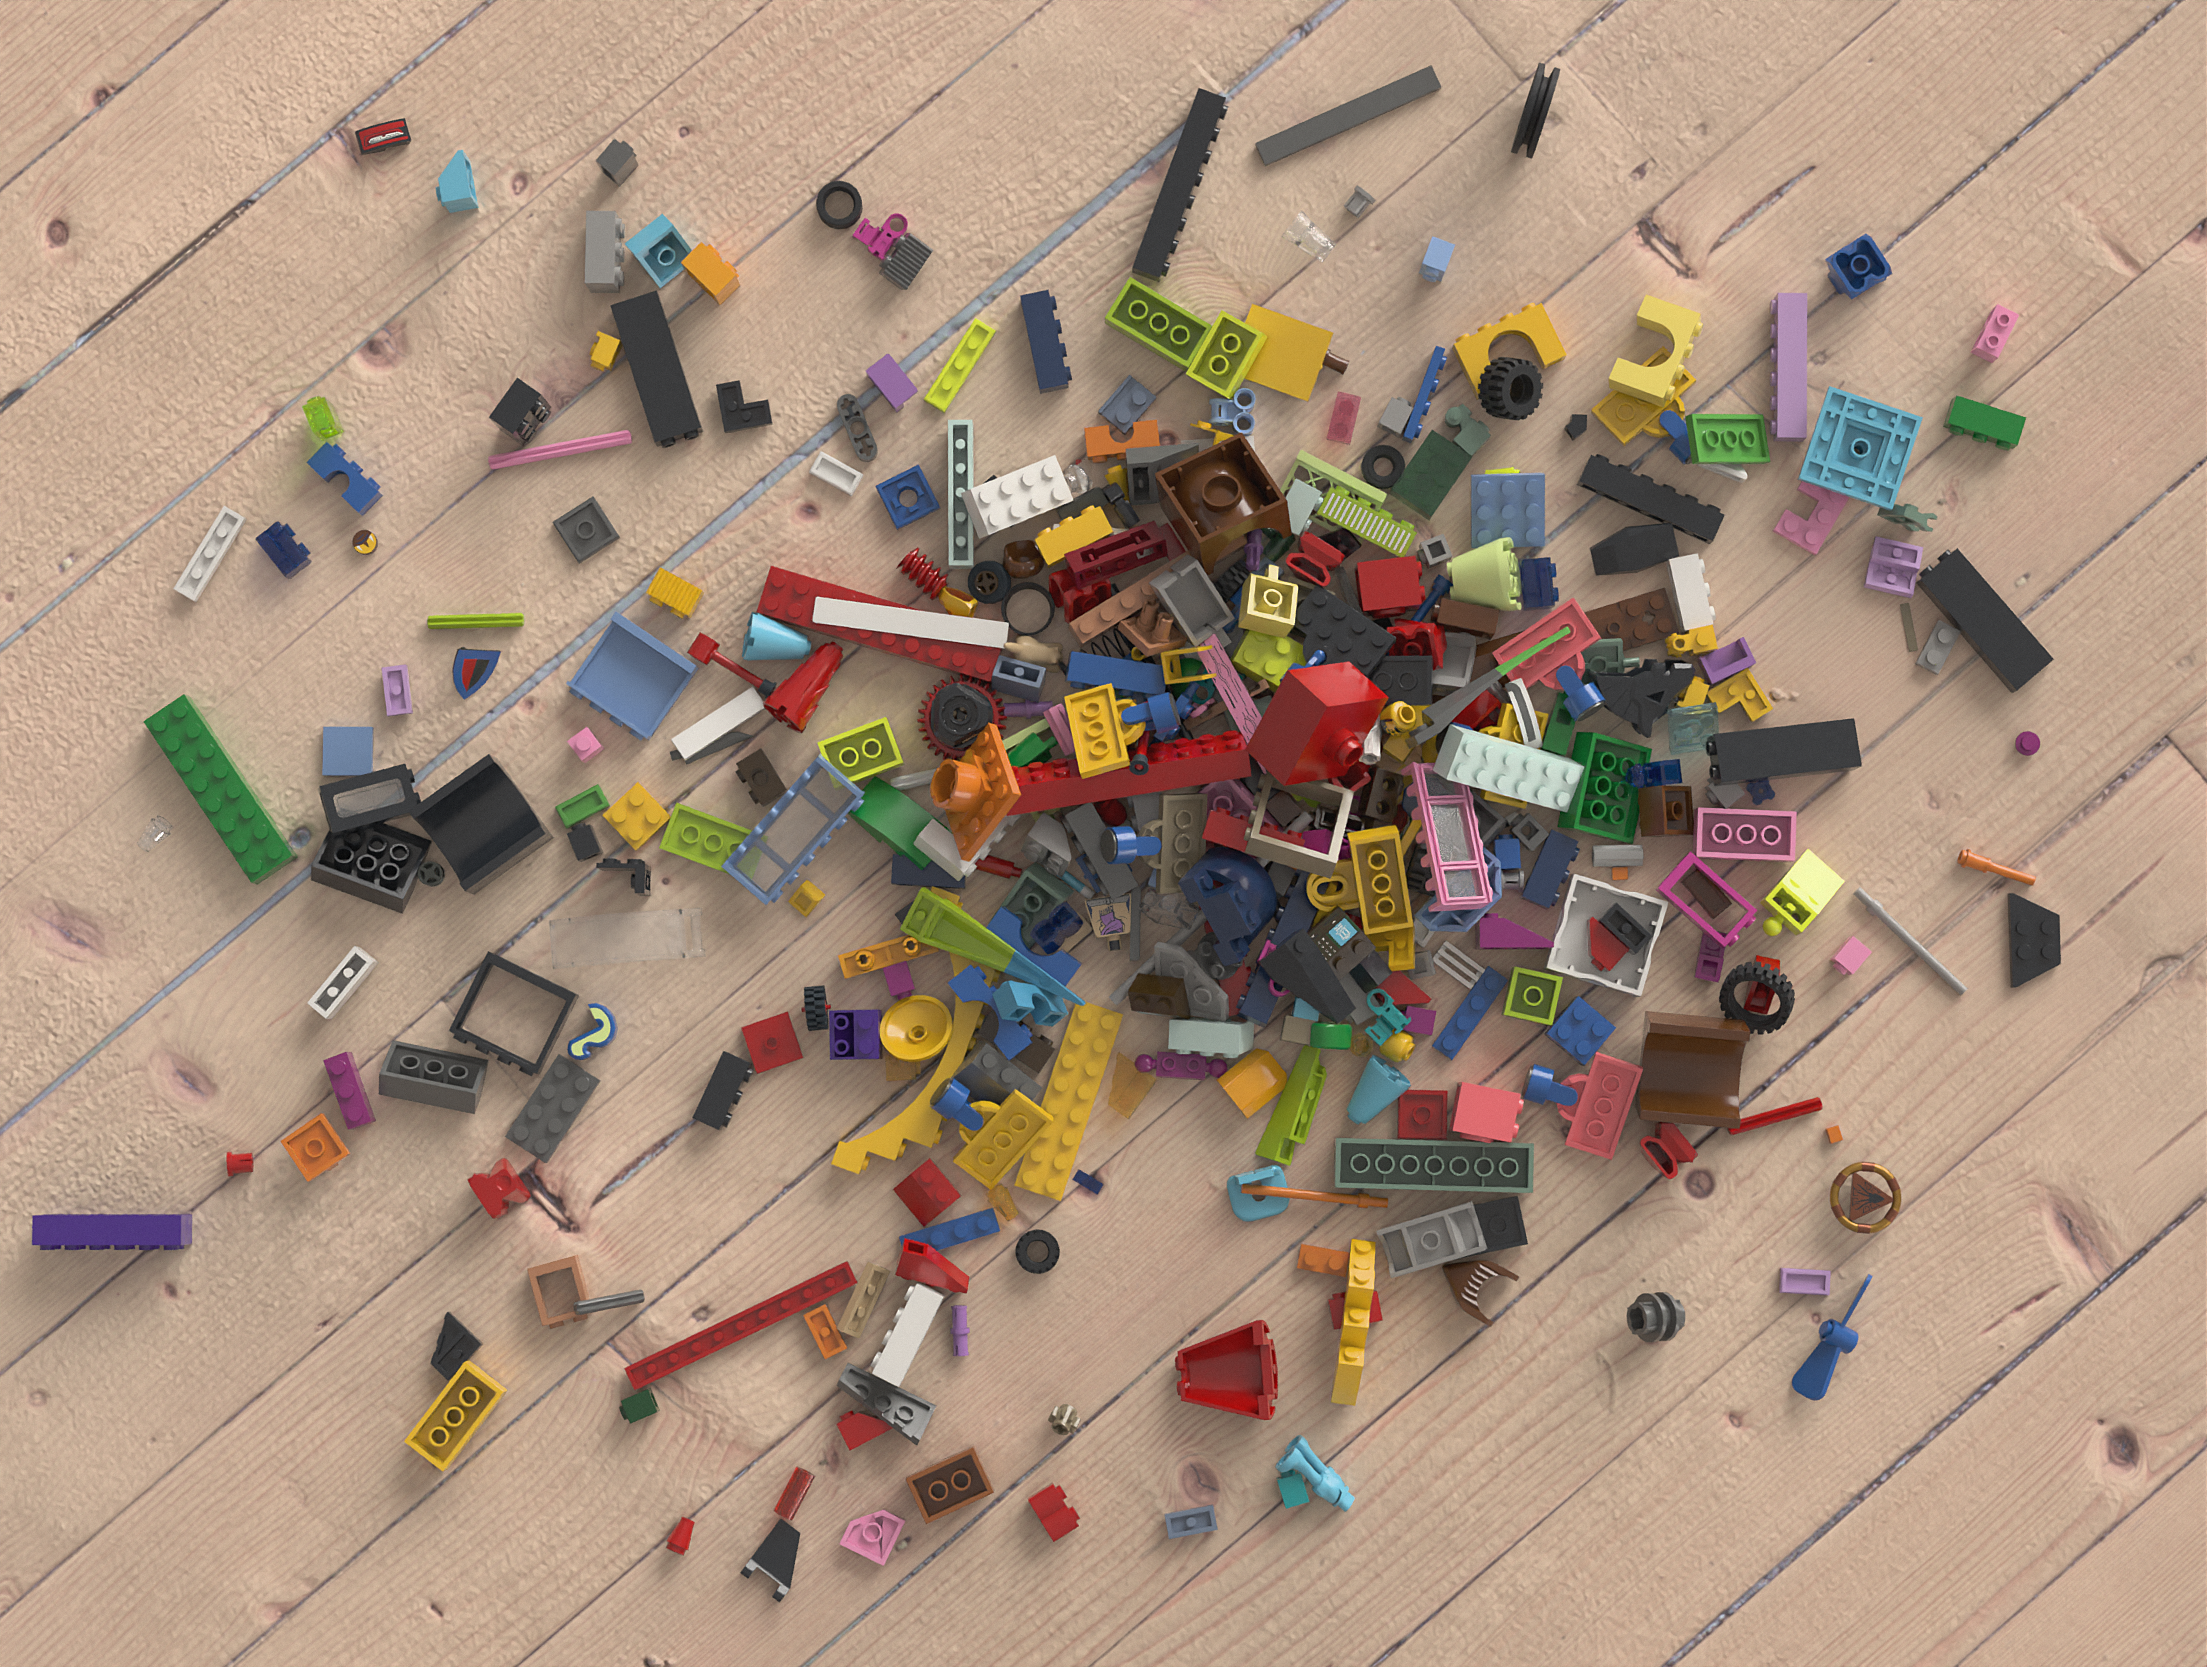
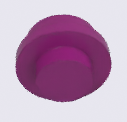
M2025 731L2017 736L2015 747L2020 754L2030 756L2039 750L2040 739L2035 733Z

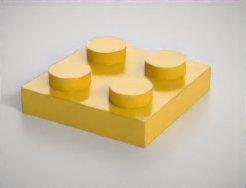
M639 782L602 815L635 851L640 849L671 818Z

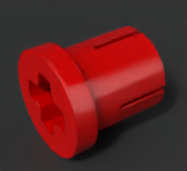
M227 1152L228 1177L234 1176L237 1173L254 1172L253 1153L233 1154L232 1152Z

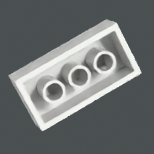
M1055 455L961 493L979 539L1073 501Z
M920 1282L916 1286L911 1285L904 1297L908 1302L905 1308L900 1307L893 1319V1322L897 1324L893 1331L889 1329L882 1342L885 1348L882 1353L878 1351L871 1364V1367L874 1368L872 1374L898 1387L901 1385L945 1297L944 1294Z

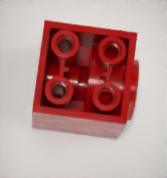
M1416 556L1357 562L1354 570L1359 611L1362 615L1372 616V618H1389L1406 614L1407 611H1416L1420 608L1423 600H1425L1424 586L1419 585V579L1422 576L1421 561L1416 562Z

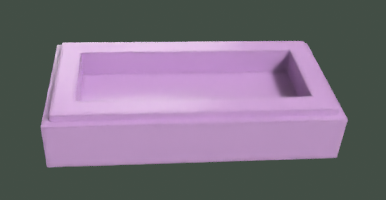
M1780 1268L1779 1293L1830 1296L1831 1271Z

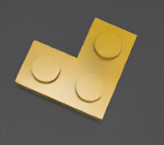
M1748 668L1711 689L1706 695L1717 714L1739 702L1751 722L1773 710V707Z
M1414 923L1413 927L1366 935L1376 947L1374 949L1376 952L1389 951V968L1391 971L1415 969Z

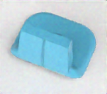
M1271 1165L1254 1171L1233 1175L1227 1180V1191L1232 1210L1239 1219L1251 1222L1281 1214L1286 1210L1290 1198L1266 1196L1262 1201H1255L1252 1194L1241 1193L1242 1184H1252V1181L1260 1180L1263 1186L1288 1188L1284 1172L1280 1166Z

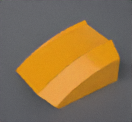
M1256 1048L1216 1081L1248 1119L1285 1088L1287 1074L1269 1051Z

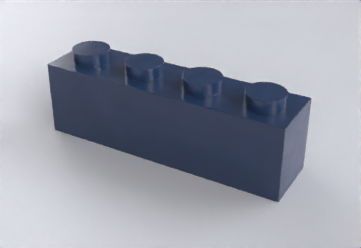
M1049 289L1020 295L1040 394L1069 388L1068 381L1072 380L1070 367H1065L1063 358L1067 357L1065 343L1059 342L1058 334L1062 333L1060 319L1055 320L1053 311L1057 310L1055 296H1050Z

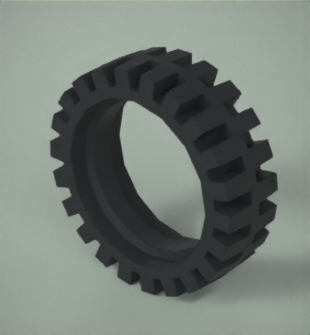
M1746 962L1744 966L1742 964L1738 965L1736 969L1733 968L1727 975L1720 990L1719 1003H1721V1011H1725V1018L1744 1020L1750 1030V1034H1753L1755 1030H1757L1758 1035H1763L1765 1030L1767 1034L1773 1033L1774 1029L1776 1031L1779 1030L1787 1022L1795 1003V991L1792 989L1791 981L1786 982L1787 976L1784 973L1779 976L1780 970L1776 967L1773 971L1770 970L1771 965L1767 963L1764 967H1761V962H1755L1754 966H1752L1751 962ZM1746 981L1763 983L1772 988L1778 995L1780 1008L1777 1012L1770 1015L1753 1014L1742 1008L1736 1001L1734 996L1735 987L1739 983Z

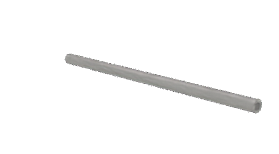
M1304 811L1282 833L1287 834L1288 829L1300 833L1313 819ZM1261 857L1255 858L1262 867L1270 861ZM1202 909L1166 943L1181 946L1207 921ZM1155 953L1109 996L1116 1005L1128 996V990L1138 973L1151 974L1155 970Z

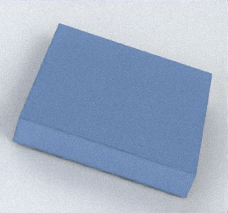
M323 727L322 775L360 776L373 772L374 728Z

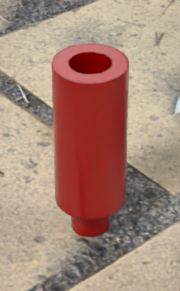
M987 855L984 860L979 858L975 862L976 870L1010 879L1011 876L1020 878L1022 873L1021 868L1014 867L1015 862Z

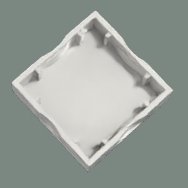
M1577 874L1571 875L1552 938L1554 948L1549 949L1543 969L1640 997L1651 964L1652 948L1659 936L1668 902L1637 892L1619 890L1607 883ZM1617 902L1653 937L1637 954L1632 955L1628 951L1609 972L1605 970L1600 972L1590 963L1593 959L1588 955L1587 920L1590 917H1594L1598 921Z

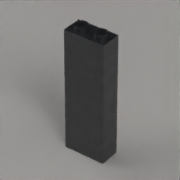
M657 290L610 305L657 447L662 445V448H667L675 445L676 440L682 438L692 440L699 437V433L704 431Z
M1958 548L1952 552L1949 549L1937 558L1939 563L1934 568L1929 565L1919 573L1921 579L1916 583L1950 623L1961 631L1960 634L2010 692L2014 693L2054 659Z
M1854 718L1717 733L1708 737L1705 744L1706 754L1710 756L1711 761L1709 775L1711 780H1714V786L1853 771L1862 766Z

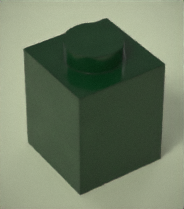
M651 1388L621 1400L622 1406L619 1407L623 1419H628L630 1424L660 1411Z

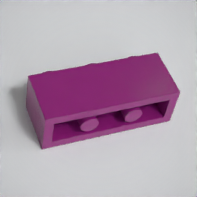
M344 1052L323 1060L347 1129L354 1130L375 1122L376 1119L352 1052Z

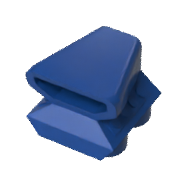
M1866 233L1825 259L1830 270L1827 274L1829 280L1840 295L1845 293L1851 300L1874 285L1884 282L1892 274L1889 263L1872 237Z

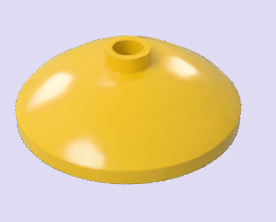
M915 995L899 1000L887 1010L880 1024V1038L885 1049L893 1057L908 1062L926 1060L938 1054L947 1045L953 1031V1021L948 1008L938 999L926 995Z

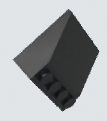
M340 807L337 814L339 817L344 818L356 815L357 813ZM385 823L336 836H331L329 830L311 865V881L403 914L417 883L418 869L425 862L432 841Z

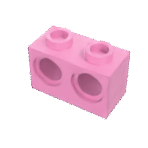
M1997 304L1990 311L1970 353L1993 363L1998 359L2019 314Z

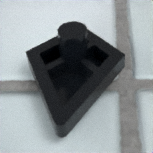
M1346 528L1318 536V538L1345 555L1344 560L1362 546Z

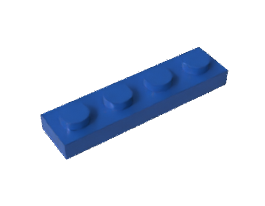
M1436 346L1402 439L1405 442L1411 443L1414 437L1419 438L1423 427L1422 424H1419L1421 415H1427L1431 402L1427 401L1430 392L1435 393L1439 379L1435 378L1438 369L1443 371L1447 357L1443 356L1445 348Z
M1487 966L1432 1047L1453 1060L1508 979L1490 966Z
M990 1208L899 1236L901 1246L904 1238L929 1244L938 1251L999 1232L1000 1228L994 1208Z

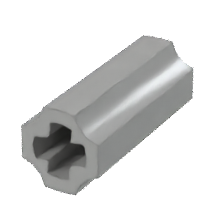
M1642 845L1592 846L1593 867L1643 866Z

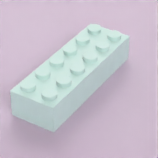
M1451 724L1433 768L1434 772L1447 780L1563 812L1568 811L1584 770V766L1571 758Z

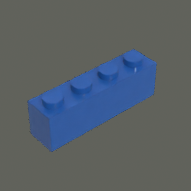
M1074 651L1069 653L1065 682L1071 683L1070 687L1085 689V685L1099 687L1112 683L1114 690L1119 691L1118 695L1133 697L1134 693L1143 694V699L1146 700L1165 693L1166 684L1162 665Z

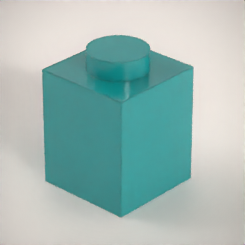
M1294 1469L1284 1473L1280 1472L1281 1477L1276 1479L1285 1508L1288 1509L1310 1502L1301 1472H1295Z

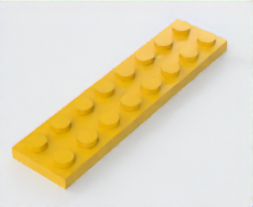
M1085 1002L1084 1006L1075 1003L1040 1107L1054 1117L1053 1123L1025 1152L1014 1185L1059 1201L1062 1199L1123 1018V1014Z

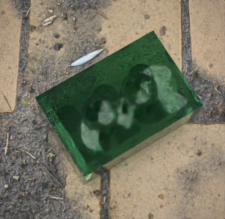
M1432 429L1389 494L1430 521L1471 461L1472 456Z

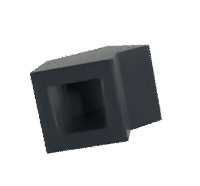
M1571 415L1570 423L1564 429L1572 441L1586 432L1587 415Z

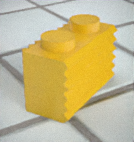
M660 567L646 594L650 596V602L659 607H662L663 604L672 608L670 613L683 619L684 616L692 617L704 592Z

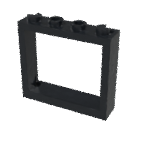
M488 951L449 1031L454 1033V1039L464 1044L470 1041L476 1044V1050L486 1055L489 1052L497 1054V1060L510 1066L513 1062L519 1065V1071L530 1076L533 1073L541 1074L579 995ZM493 965L566 1000L536 1064L463 1029Z

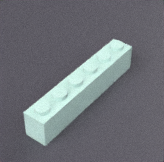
M948 420V543L950 569H972L974 567V525L961 493L974 488L973 420Z

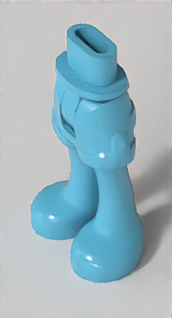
M1302 1435L1296 1436L1285 1448L1286 1454L1278 1461L1275 1468L1283 1473L1290 1469L1298 1470L1309 1480L1312 1490L1318 1496L1332 1503L1334 1507L1339 1506L1346 1512L1355 1500V1497L1348 1492L1349 1487L1345 1486L1340 1475L1331 1466L1326 1467L1320 1461Z

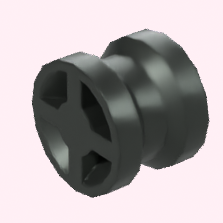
M427 861L419 867L418 878L425 885L431 887L438 886L445 878V871L440 864Z

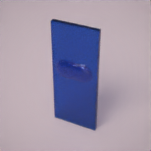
M1079 1169L1072 1179L1097 1195L1104 1185Z

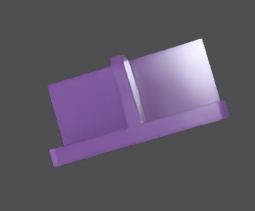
M886 354L866 370L869 379L896 412L900 411L904 407L903 403L918 392L917 388L890 354Z

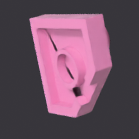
M884 1509L851 1520L839 1544L884 1566L906 1520Z

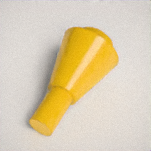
M1120 464L1108 468V474H1105L1104 477L1110 485L1116 482L1125 495L1124 501L1128 500L1129 502L1127 467L1122 469Z

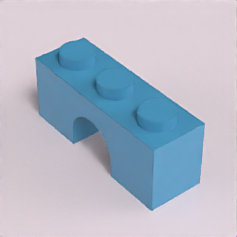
M1006 981L992 994L1000 1016L1005 1020L1019 1022L1027 1014L1031 1013L1035 1024L1053 1027L1068 1015L1062 997L1030 983Z

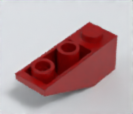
M904 1238L897 1260L896 1276H900L905 1280L923 1282L928 1286L946 1288L955 1293L967 1294L969 1276L929 1244Z

